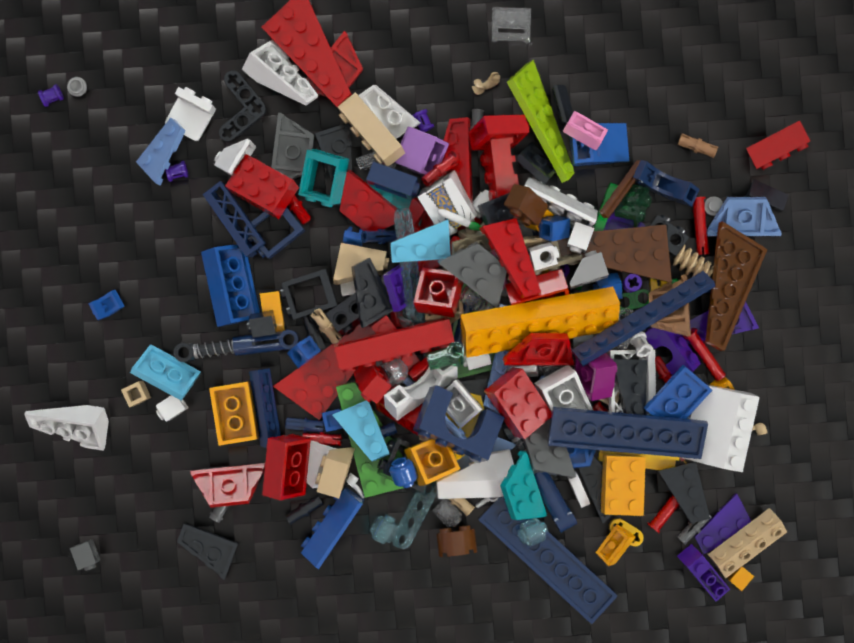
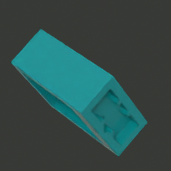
M318 149L307 150L298 195L304 196L307 201H320L321 205L327 207L340 204L349 158ZM318 161L336 166L330 195L313 191Z

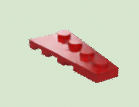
M517 218L479 228L482 234H485L488 238V244L491 249L495 250L498 255L499 263L507 270L508 278L520 298L523 299L540 294L541 290Z

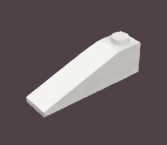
M271 40L249 53L242 70L256 82L304 105H308L317 99L318 94L307 79L300 76L298 73L299 68L296 65H292L289 61V56L276 42Z
M84 405L25 412L28 425L33 429L50 435L53 433L59 434L66 441L72 439L81 442L80 446L102 451L105 449L109 421L105 409L102 407Z
M509 449L491 452L488 461L481 463L471 462L469 463L470 466L436 480L438 499L503 497L500 485L507 476L511 465H514Z

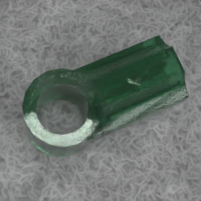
M453 342L447 348L426 353L430 370L449 365L455 367L463 365L466 361L463 344Z

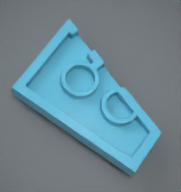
M448 219L391 242L392 263L439 260L451 256Z
M366 400L333 414L334 418L372 462L390 455L370 402Z

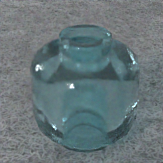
M385 514L384 517L377 516L370 528L372 538L382 544L391 542L398 531V525L394 523L396 519L388 514Z
M533 518L520 524L518 536L523 544L533 546L545 541L548 529L544 522Z

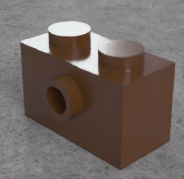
M518 184L513 185L504 203L510 210L509 213L520 219L519 222L526 226H530V224L539 226L548 208V205L530 187Z

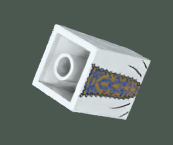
M455 170L448 173L444 178L438 179L430 187L423 188L418 195V199L434 225L447 220V218L437 212L438 209H445L465 219L475 221L474 218L477 213ZM448 219L450 236L457 232V228L462 225Z

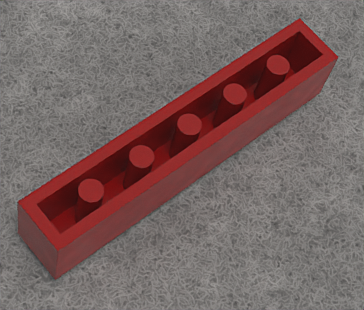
M445 317L335 344L334 349L339 369L349 372L355 370V366L363 365V367L375 365L374 362L382 360L384 363L394 360L393 357L401 355V358L412 356V352L416 351L426 353L432 351L431 348L436 346L446 348L455 341L450 319Z

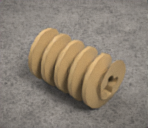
M684 244L679 253L673 258V266L681 264L679 270L687 268V275L693 272V276L704 271L710 277L714 266L710 268L711 262L707 261L704 263V257L697 259L698 253L695 252L691 255L692 249L688 248L685 250L686 245Z

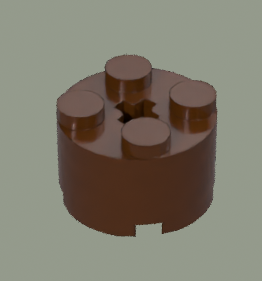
M470 525L459 526L457 531H451V528L440 529V533L436 534L439 557H443V553H447V557L466 555L472 549L474 553H477L475 529H471Z

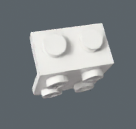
M178 87L175 92L178 99L169 113L165 124L170 118H173L186 130L185 136L194 141H199L216 108L211 105L212 101L202 96L200 99L195 96L196 92L187 87L183 90Z

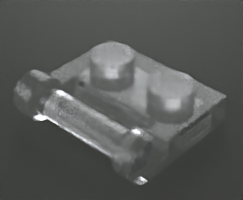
M493 7L491 41L510 40L530 43L531 8ZM498 28L524 29V33H500Z

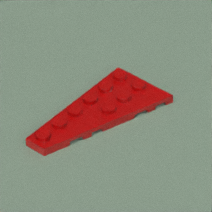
M290 0L262 26V29L338 108L341 103L352 95L310 1Z
M358 325L352 333L344 335L335 344L376 334L369 325L364 328ZM335 344L327 347L273 386L318 420L321 419L322 413L327 411L338 396L336 386L346 384L356 371L355 369L344 372V369H339L334 349Z

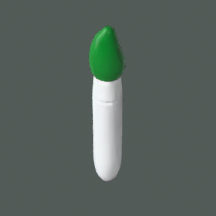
M445 209L437 210L441 216L466 226L470 230L481 231L479 229L481 226L477 222L465 219Z

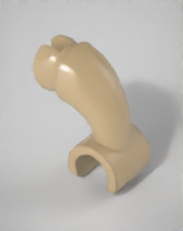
M492 72L484 83L480 79L474 80L475 86H472L474 93L479 95L485 90L495 87L500 82L501 76L498 72Z

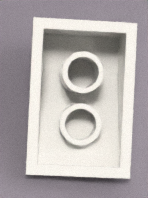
M569 365L534 383L551 412L553 407L593 410L577 372Z

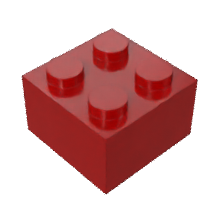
M422 268L413 302L417 312L455 318L463 282L449 271Z

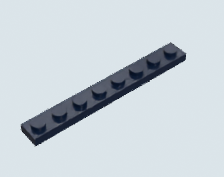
M704 271L698 273L573 348V355L582 366L588 364L715 287L714 281Z

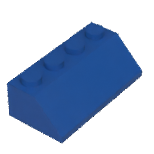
M237 244L220 246L202 251L201 255L217 327L245 322L249 320L250 314L259 313L260 310L249 260Z
M347 487L341 492L339 498H333L336 502L333 506L328 505L323 513L325 516L323 521H317L312 529L315 533L311 539L307 537L301 545L304 548L301 554L317 569L321 567L364 502V499Z

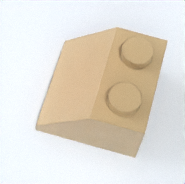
M355 448L331 449L327 456L323 455L320 464L323 471L318 473L315 484H318L317 492L335 498L340 497Z

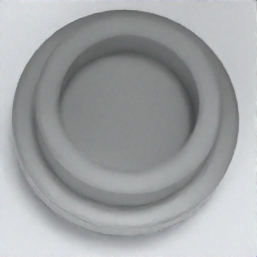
M74 77L69 80L67 89L71 95L78 97L86 92L87 84L82 78Z
M718 197L708 198L704 203L705 212L708 215L716 216L723 204L722 200Z

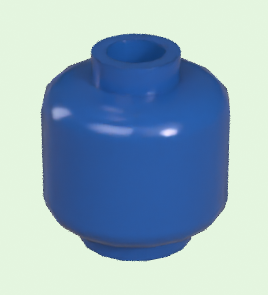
M405 457L394 460L389 469L394 484L403 488L411 487L418 477L414 463Z

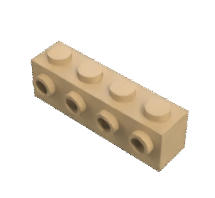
M356 92L338 106L341 112L339 117L345 124L349 122L352 126L350 130L356 137L361 136L363 139L362 144L368 151L372 149L375 153L373 157L379 164L384 163L385 166L389 167L405 154L402 145Z
M769 508L708 555L716 568L727 578L786 534L787 531L782 521Z

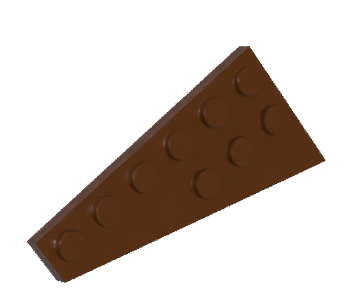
M723 221L718 224L712 277L715 287L711 289L705 343L719 351H725L767 252L765 247Z
M666 225L594 231L586 252H581L583 258L586 257V253L591 251L601 252L608 269L672 283ZM569 238L557 240L561 257L574 253L570 251V247H567Z

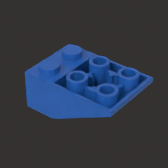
M597 123L608 129L597 150L570 136L573 166L629 162L626 123Z

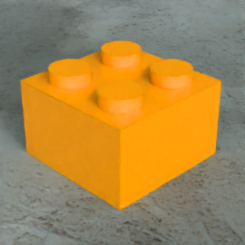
M430 438L404 450L407 458L414 463L418 474L416 480L419 486L427 485L460 470L452 448L448 446L441 447L435 444V440Z

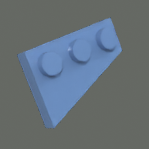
M173 118L167 121L136 161L148 176L160 186L163 181L161 177L164 170H168L171 164L169 159L172 153L177 151L186 131Z

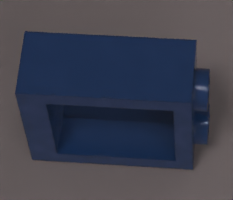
M376 162L372 163L366 179L368 185L411 201L413 197L418 196L421 188L417 177Z
M287 207L282 215L295 231L271 250H268L265 245L260 247L257 251L263 258L266 256L268 259H271L305 232L304 228ZM263 212L251 223L256 227L270 215ZM248 235V240L251 243L253 241L256 244L258 243L254 235Z

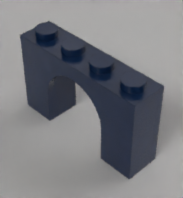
M438 385L429 387L413 431L418 432V436L421 438L435 440V444L441 447L448 446L452 448V451L458 455L465 454L469 456L473 462L481 463L488 461L504 417L488 409L480 411L471 435L466 439L458 438L448 430L445 422V414L453 393Z

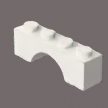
M444 353L429 364L427 371L417 382L407 387L398 385L384 395L385 409L398 421L424 402L429 387L438 385L445 388L458 378L457 364Z

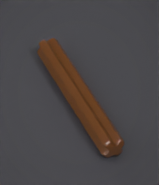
M637 160L600 210V215L603 218H609L635 183L636 179L633 176L640 161Z

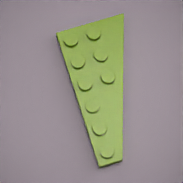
M532 60L507 81V84L563 183L568 181L575 172L535 62Z

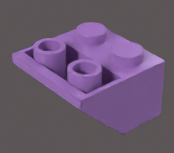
M408 126L401 142L405 154L394 163L421 176H425L433 169L435 164L442 162L449 143Z

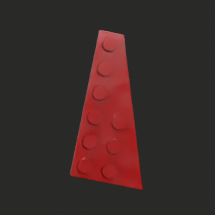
M470 118L449 119L443 140L449 143L443 160L451 154L456 158L458 164L451 168L446 175L455 170L473 205L471 144L468 136ZM427 212L422 218L420 226L422 229L434 225ZM462 225L457 229L459 231L465 229L466 227Z

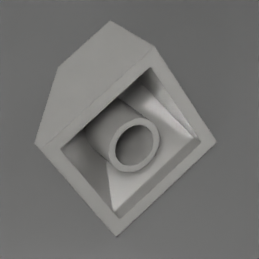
M595 250L585 254L586 257L582 258L570 281V290L608 278L609 274L601 252L597 253Z

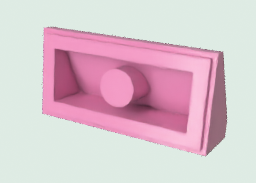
M576 111L573 112L563 130L567 135L594 150L598 149L608 129Z

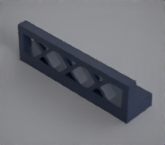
M219 181L205 192L203 196L246 257H253L258 253L256 250L266 243L230 191L225 187L223 181ZM220 187L224 191L223 201L215 192ZM227 204H233L235 207L234 216L226 208ZM237 219L244 220L246 223L245 232L238 225ZM248 235H254L258 240L255 246L248 240Z
M270 368L249 372L260 445L264 448H267L268 438L281 436Z

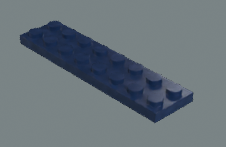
M553 407L547 443L548 446L702 459L708 422L704 420Z
M504 496L499 497L478 518L482 524L591 624L617 598L618 595L537 520L534 518L523 520L511 519Z

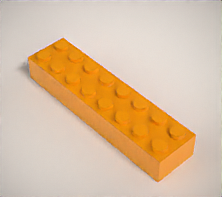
M607 287L461 314V341L466 358L511 350L530 333H567L569 339L600 333L618 322L620 302L614 287Z

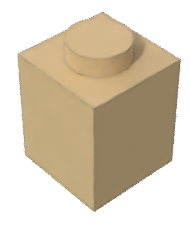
M138 381L121 389L129 407L136 406L151 398L144 381Z

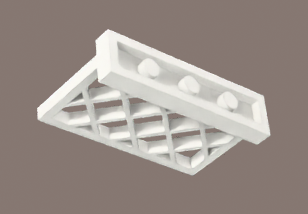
M609 350L608 355L611 359H614V354H619L623 359H630L636 354V350ZM655 350L646 357H639V360H647L646 404L656 394ZM616 383L613 388L612 397H609V412L623 413L621 403L618 405L615 402V396L619 392Z

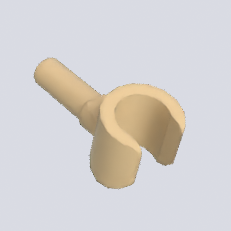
M763 423L753 425L752 431L756 430L757 435L767 433L766 426Z

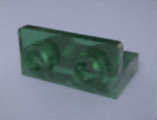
M632 185L615 209V216L633 220L634 227H638L640 222H643L645 219L646 208H649L651 205L652 197L649 196V188Z

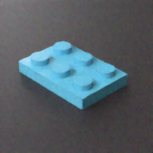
M150 344L132 367L130 373L182 401L198 379L201 371L178 361L175 357Z

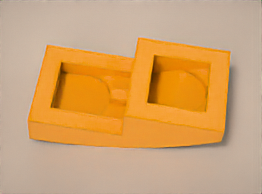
M280 292L261 293L262 312L273 310L277 331H285Z

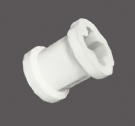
M642 331L632 336L629 340L636 348V355L646 357L653 351V347L648 344L647 336Z

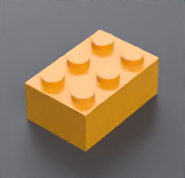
M251 381L209 388L219 446L260 438Z
M603 454L601 513L605 515L644 516L646 457Z

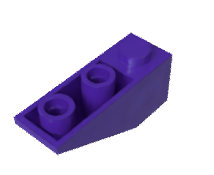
M692 544L677 556L715 601H718L730 590L710 563Z

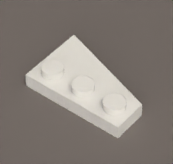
M372 85L358 95L396 140L405 134L408 126L415 128L420 124L416 118L377 85Z

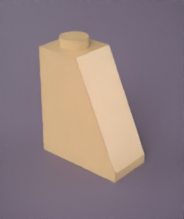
M341 243L333 279L334 284L340 285L352 282L351 267L366 258H371L378 275H383V270L388 269L389 258H386V251Z

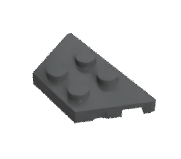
M278 113L271 168L291 179L302 177L306 152L309 149H313L315 136L282 113Z
M475 242L466 249H460L445 259H439L438 263L493 306L496 308L499 306L507 270L501 266L498 261L499 259L478 242Z
M550 418L530 436L523 439L532 470L573 479L576 477L567 447L548 446Z

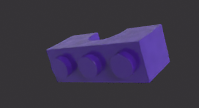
M652 327L644 332L647 336V341L652 345L653 349L665 346L672 352L673 358L665 365L672 376L682 365H685L693 372L701 364L697 355L692 352L686 340L680 334Z

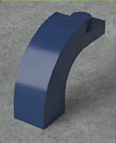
M640 160L633 176L637 183L644 188L691 207L700 190L691 182L667 175L644 160Z

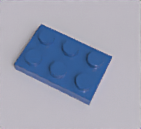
M682 365L644 406V409L652 416L687 419L713 390L685 365Z

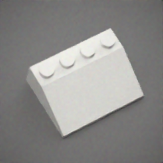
M528 177L524 186L530 187L548 205L547 210L551 213L570 218V228L573 229L575 222L589 227L595 224L598 211L594 209L593 205L586 202L583 204L577 201L575 196L561 193L560 189L555 186H547L537 181L534 177Z
M708 385L713 391L689 416V419L708 422L702 459H683L722 469L743 472L759 397L749 392Z

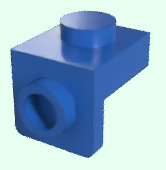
M116 290L110 291L98 300L89 303L92 313L97 320L109 317L125 307Z

